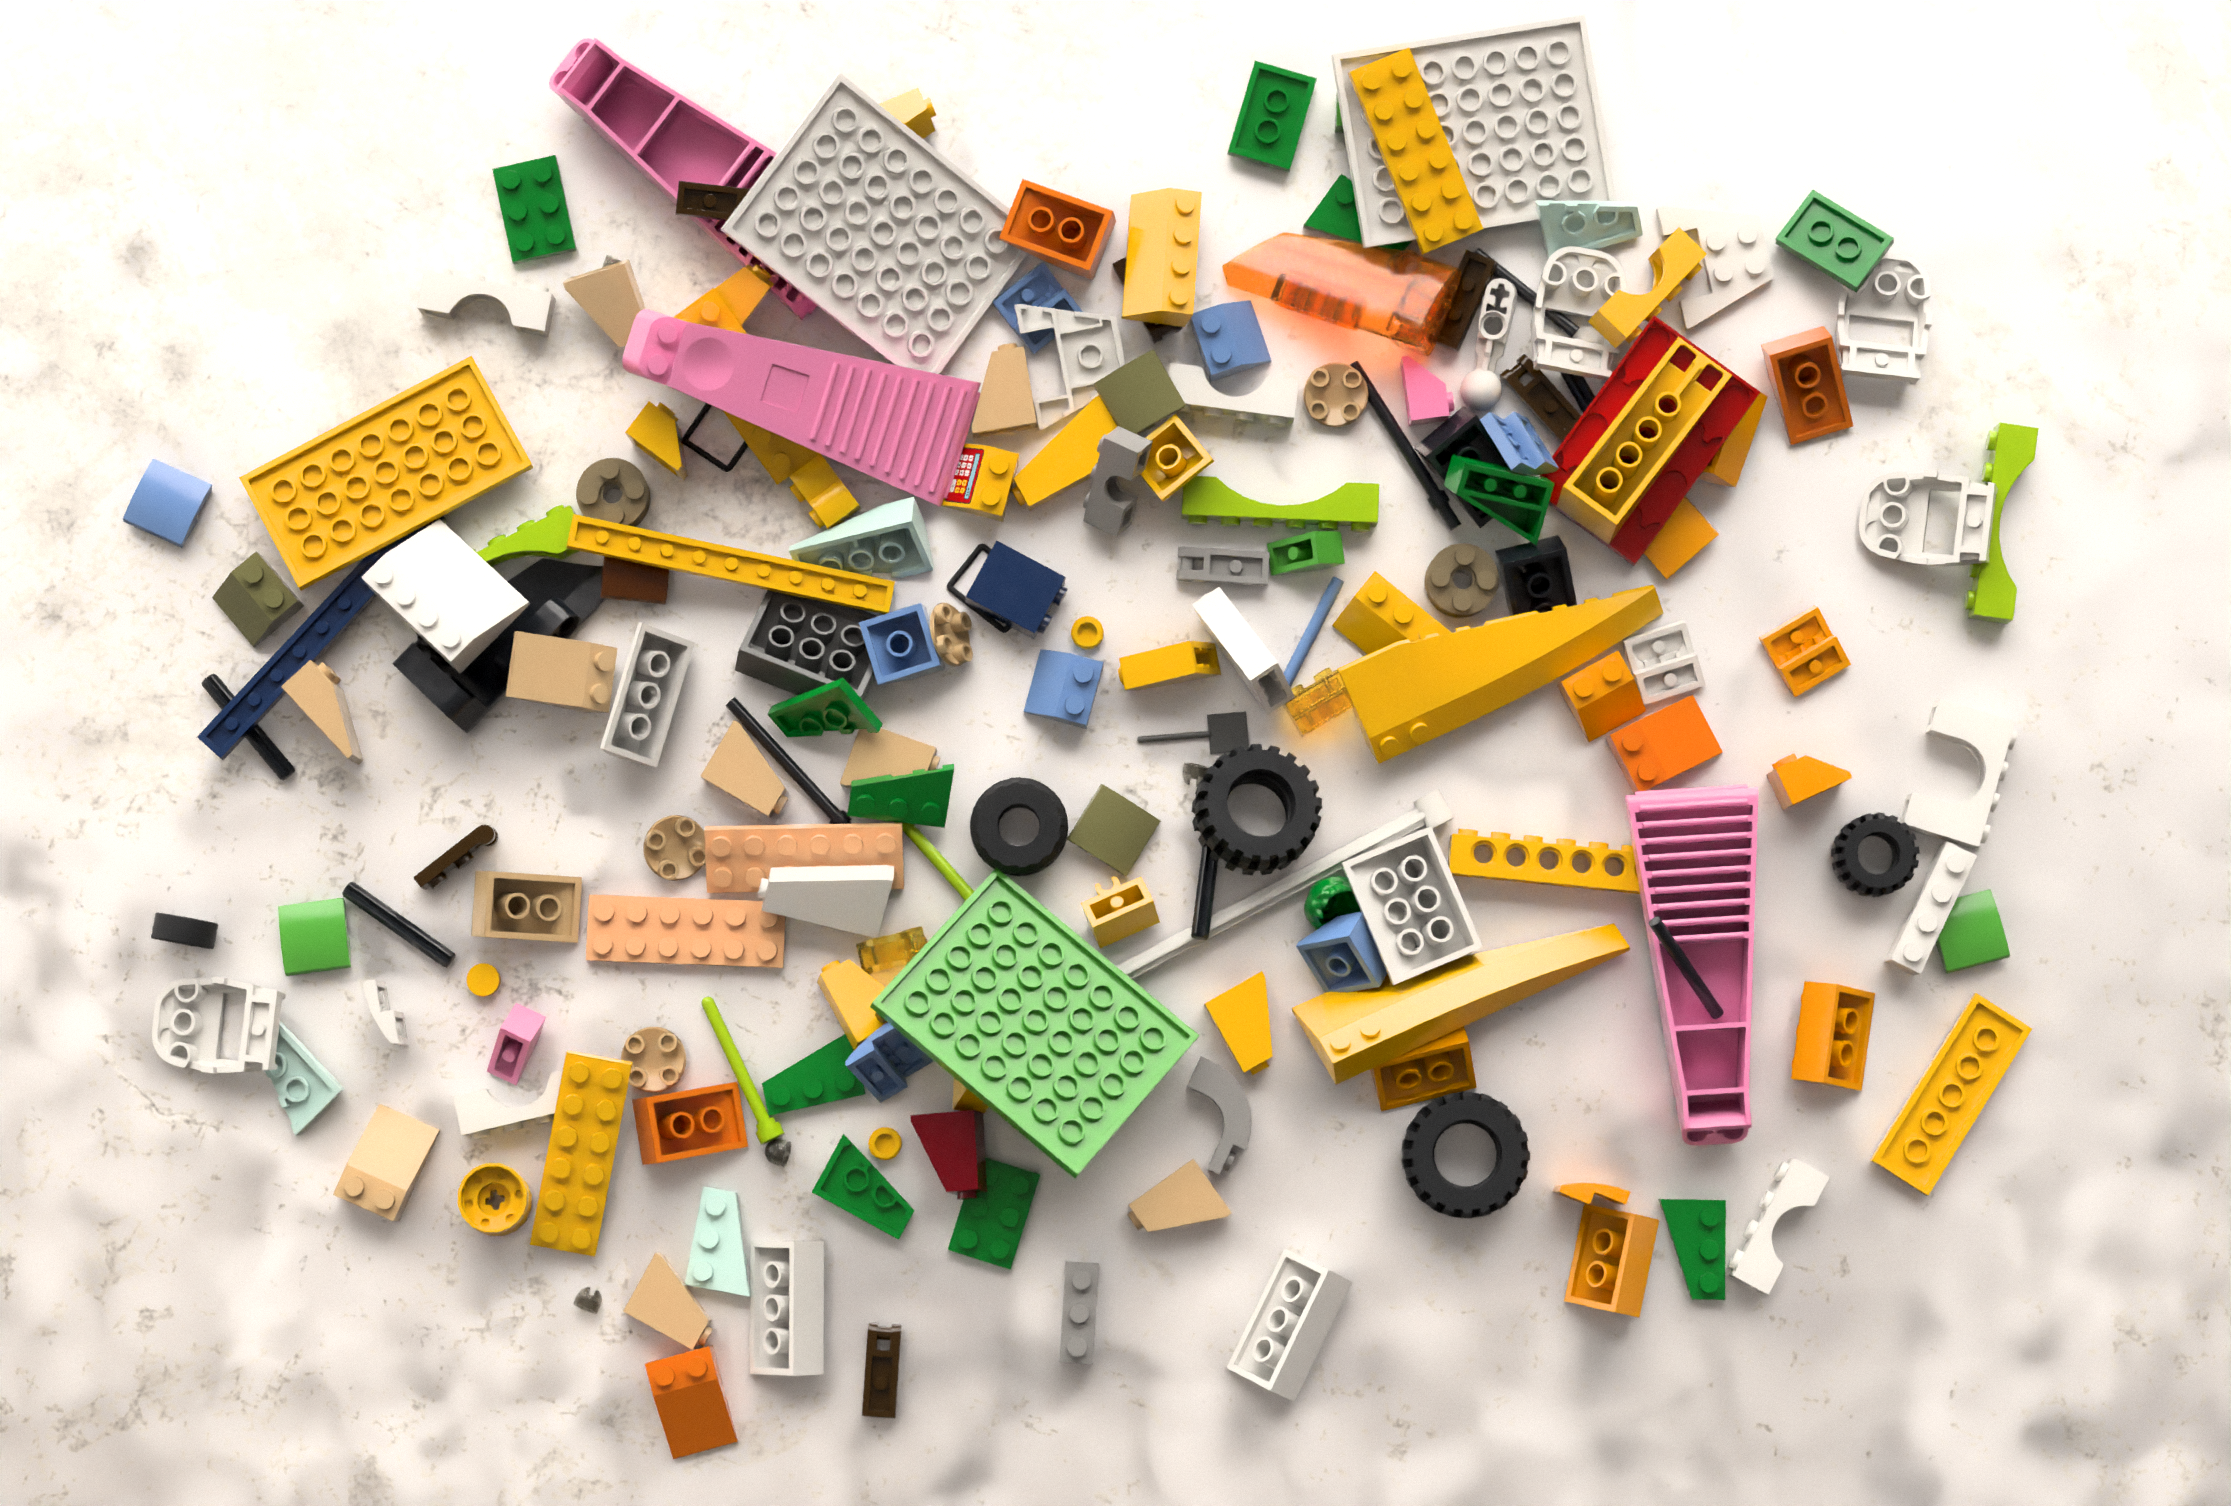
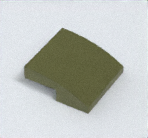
M1154 349L1094 383L1095 389L1117 427H1122L1137 435L1152 428L1157 422L1184 409L1186 406Z
M1101 784L1067 837V840L1091 856L1098 858L1120 874L1127 876L1161 821L1125 797Z

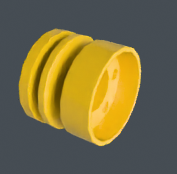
M486 1163L473 1168L463 1178L458 1189L457 1205L462 1217L477 1231L489 1236H505L517 1231L527 1221L532 1210V1194L528 1183L514 1169L500 1163ZM494 1193H498L500 1197L505 1198V1201L499 1205L500 1209L497 1210L493 1205L489 1204V1201L494 1199Z

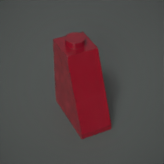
M976 1110L910 1115L911 1123L945 1191L957 1195L958 1200L977 1199V1193L987 1192L983 1113Z

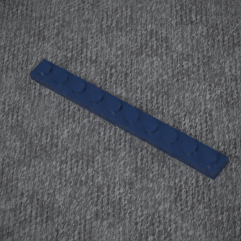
M442 516L366 556L207 725L197 738L220 759L224 760L286 694L281 686L308 661L316 662L376 598L377 595L361 577L384 554L439 519L445 524L446 518Z

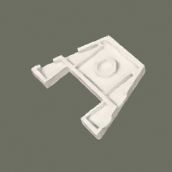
M1664 206L1657 207L1656 213L1662 238L1669 237L1678 227L1685 233L1695 231L1699 247L1707 253L1702 260L1711 294L1679 301L1678 304L1685 331L1691 330L1709 317L1711 318L1724 308L1773 280L1774 276L1759 216Z
M1024 304L1014 305L1020 334L1049 328L1054 329L1066 395L1033 401L1039 430L1047 428L1089 404L1099 395L1094 387V383L1125 365L1117 317Z

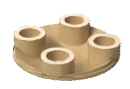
M1328 363L1312 371L1304 387V403L1307 411L1317 422L1328 427H1343L1353 423L1362 415L1368 402V387L1365 379L1354 367L1344 363Z
M940 603L934 607L930 617L932 641L942 660L950 666L957 667L963 663L970 662L973 658L968 633L972 626L971 619L966 612L959 613L952 605Z
M681 815L667 816L654 823L647 832L643 844L644 857L650 869L658 876L674 881L687 879L697 873L706 864L705 837L701 826L694 820Z
M647 1027L638 1030L627 1038L622 1049L621 1060L633 1062L629 1078L630 1085L645 1092L656 1093L671 1088L680 1080L686 1067V1052L680 1039L671 1031L661 1027Z

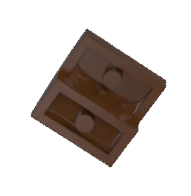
M604 556L601 571L600 598L665 605L669 569Z

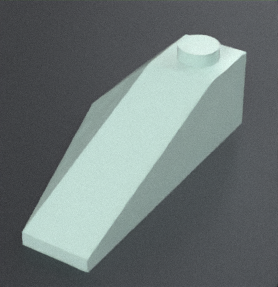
M914 497L880 505L789 547L792 560L848 572H858L867 576H872V573H891V577L903 578L934 569L925 521Z

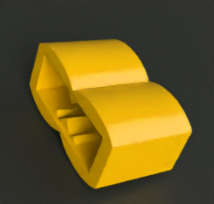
M821 454L789 476L794 483L789 489L800 503L806 499L813 509L808 514L819 528L825 525L829 529L841 524L861 509L855 498Z

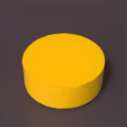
M1085 616L1074 622L1071 629V637L1077 647L1083 650H1091L1099 646L1103 640V627L1096 618Z
M481 963L469 970L466 981L472 993L487 997L499 989L501 977L494 966Z
M879 1128L869 1138L870 1152L880 1160H891L901 1151V1137L892 1128Z

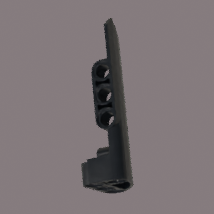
M542 558L508 580L507 582L530 605L461 674L418 634V640L415 643L412 642L392 664L465 733H468L506 694L514 631L568 639L605 600V598H600L602 566L575 564Z

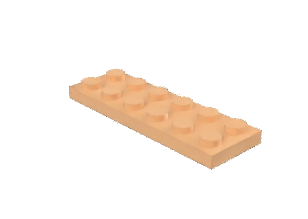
M902 823L705 826L704 829L707 893L758 892L762 878L768 879L770 870L773 867L869 865L894 866L891 889H904Z
M589 895L586 960L784 968L786 916L761 911L763 901Z

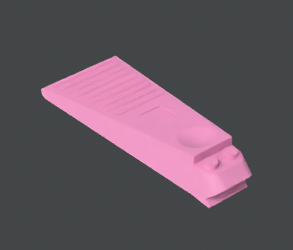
M587 38L579 41L550 78V88L675 205L677 203L679 181L751 189L777 154L622 59L596 38L594 40ZM689 217L742 267L748 264L754 267L757 264L771 275L769 280L774 283L770 292L799 319L803 320L807 313L811 315L817 305L720 229L726 221Z
M644 309L636 315L622 359L623 367L629 373L665 384L940 507L943 499L947 498L980 397L978 390L981 383L696 324L649 309Z
M1747 785L1637 791L1635 795L1625 796V803L1682 1138L1685 1143L1695 1146L1740 1142L1747 1136L1748 1128H1751L1749 1073L1758 787L1748 788ZM1660 917L1724 1011L1720 1018L1713 1019L1650 928L1648 923L1652 918Z

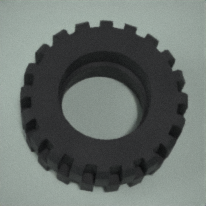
M1251 744L1246 750L1243 746L1234 748L1229 755L1224 753L1220 756L1214 765L1210 766L1195 792L1196 797L1192 802L1191 812L1195 814L1192 821L1194 831H1200L1201 835L1198 841L1202 848L1209 846L1212 850L1209 856L1216 862L1219 858L1227 862L1224 868L1234 871L1236 867L1242 868L1243 875L1252 876L1255 871H1260L1261 875L1272 874L1276 868L1282 870L1288 867L1293 860H1297L1314 838L1315 831L1318 829L1321 821V816L1318 814L1322 809V798L1316 797L1319 787L1316 780L1309 781L1307 776L1311 771L1305 764L1301 767L1296 765L1294 761L1297 757L1290 752L1285 757L1279 754V747L1270 745L1268 750H1262L1261 744ZM1242 784H1258L1273 791L1279 797L1285 809L1286 820L1282 829L1271 836H1255L1243 831L1235 824L1228 810L1227 800L1231 791Z
M1457 1092L1441 1096L1423 1107L1406 1129L1407 1132L1401 1148L1403 1150L1402 1168L1405 1171L1406 1180L1417 1194L1416 1196L1438 1213L1457 1218H1474L1489 1215L1507 1205V1202L1520 1191L1523 1180H1526L1528 1174L1527 1165L1528 1161H1530V1151H1528L1527 1141L1529 1140L1526 1131H1523L1520 1125L1521 1121L1516 1114H1513L1508 1109V1106L1501 1101L1491 1098L1492 1096L1473 1092ZM1457 1124H1473L1482 1128L1489 1134L1495 1144L1496 1162L1491 1174L1484 1181L1473 1186H1458L1449 1182L1440 1174L1435 1163L1434 1151L1439 1137L1448 1128Z

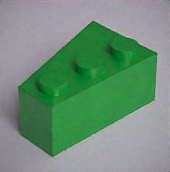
M1452 455L1444 487L1537 546L1555 483L1543 475L1521 474L1511 471L1509 467Z

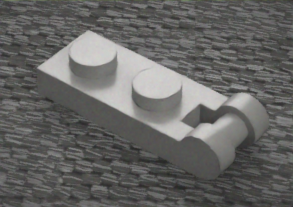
M1178 547V558H1181L1180 569L1177 570L1176 580L1267 586L1270 552ZM1194 559H1204L1203 570H1193Z

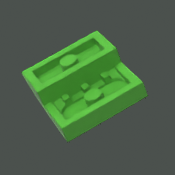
M1991 889L1956 899L1936 942L1946 974L2010 957L2005 932Z
M344 898L278 906L281 950L286 976L352 968L350 937L347 933L346 902Z

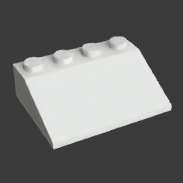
M440 519L384 554L361 577L384 603L460 674L530 605L517 590Z
M1431 826L1341 863L1393 985L1483 948Z

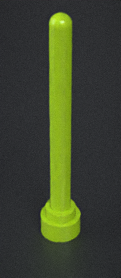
M902 823L903 832L966 901L973 894L974 890L915 824Z
M703 998L701 1005L758 1122L756 1125L758 1131L755 1134L760 1144L764 1145L785 1134L780 1122H775L774 1117H769L713 998Z

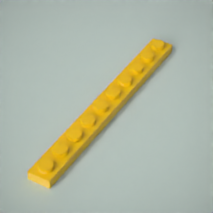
M573 514L566 547L582 552L879 614L889 613L895 581L576 514Z

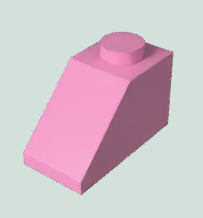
M1402 357L1400 368L1409 426L1446 421L1450 416L1449 412L1454 411L1452 392H1446L1445 383L1411 357Z
M516 1003L500 1028L487 1072L517 1085L539 1040L546 1017Z

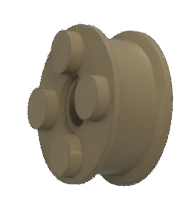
M606 458L591 464L582 473L576 489L577 503L585 517L636 527L643 521L650 507V489L642 472L632 463L619 458ZM611 489L622 491V497L616 503L605 501V495Z
M1467 543L1450 545L1441 550L1430 562L1425 574V591L1432 605L1441 613L1455 618L1470 617L1485 609L1495 597L1499 586L1498 569L1492 557L1482 548ZM1454 574H1466L1470 579L1469 587L1466 589L1456 587L1453 582Z

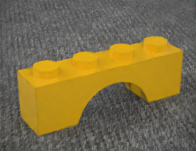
M1678 227L1648 258L1654 275L1651 292L1634 295L1618 290L1588 322L1614 348H1617L1624 340L1630 344L1642 332L1638 325L1644 319L1649 323L1654 315L1657 316L1663 310L1659 306L1660 302L1664 298L1670 302L1683 289L1679 285L1685 277L1690 281L1703 268L1699 262L1707 253Z

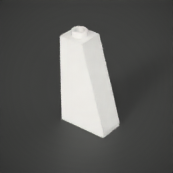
M1220 587L1205 594L1200 600L1192 604L1202 625L1267 715L1295 697L1276 659Z
M894 866L773 867L770 870L768 879L762 878L757 897L763 898L761 911L877 938L893 883Z

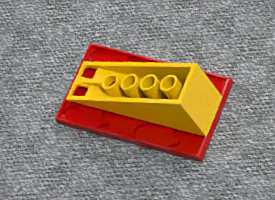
M1654 315L1552 456L1559 469L1553 473L1540 474L1555 483L1549 505L1635 566L1759 396L1760 391Z

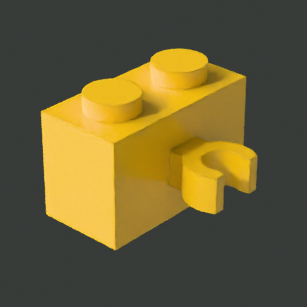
M1113 876L1111 877L1112 889L1103 890L1101 885L1097 883L1095 884V889L1098 896L1081 903L1088 926L1100 949L1160 923L1154 901L1142 877L1120 885L1118 878Z

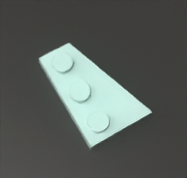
M1535 200L1548 259L1554 252L1564 247L1577 246L1596 250L1643 235L1638 207L1635 202Z
M280 1021L275 1064L278 1065L277 1070H266L265 1072L267 1077L271 1078L279 1095L278 1100L282 1109L285 1108L292 1123L290 1126L296 1136L345 1089Z
M703 1186L684 1285L751 1296L747 1278L746 1254H744L743 1231L737 1192Z

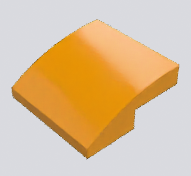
M1685 496L1644 554L1662 575L1668 579L1716 538L1719 533Z
M1815 605L1759 637L1771 662L1794 697L1851 665L1838 638L1832 635L1819 608Z
M1597 1183L1555 1185L1552 1191L1581 1204H1590L1593 1195L1617 1204H1626L1631 1193L1618 1187Z

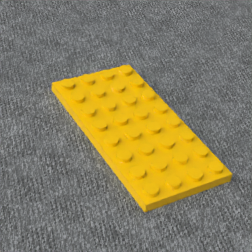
M470 356L239 478L296 584L302 591L533 469V465L473 357Z

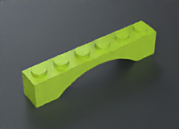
M2000 422L1993 428V431L1989 430L1986 450H1990L1989 463L1985 462L1983 465L1981 480L1986 482L1987 486L1988 482L1995 483L1998 491L1995 498L1989 563L1970 564L1969 577L1973 578L1972 590H1967L1964 602V608L1969 610L1968 619L2008 624L2013 620L2017 587L2010 577L2002 557L1999 540L2000 517L2004 501L2011 486L2021 472L2035 459L2039 428Z
M1195 476L1183 486L1181 519H1188V524L1207 525L1208 520L1221 521L1220 525L1228 527L1240 526V522H1253V527L1272 528L1273 523H1286V528L1305 529V524L1318 525V529L1324 531L1338 530V526H1351V531L1370 532V527H1376L1378 524L1379 484L1347 482L1336 491L1318 500L1297 505H1274L1244 497L1227 487L1217 477Z
M563 505L556 506L546 512L547 517L537 522L534 520L524 522L517 527V532L507 537L499 535L487 543L488 547L478 552L476 549L473 550L491 567L508 560L523 557H550L563 560L579 552L578 550L566 548L575 512L570 505L565 508Z

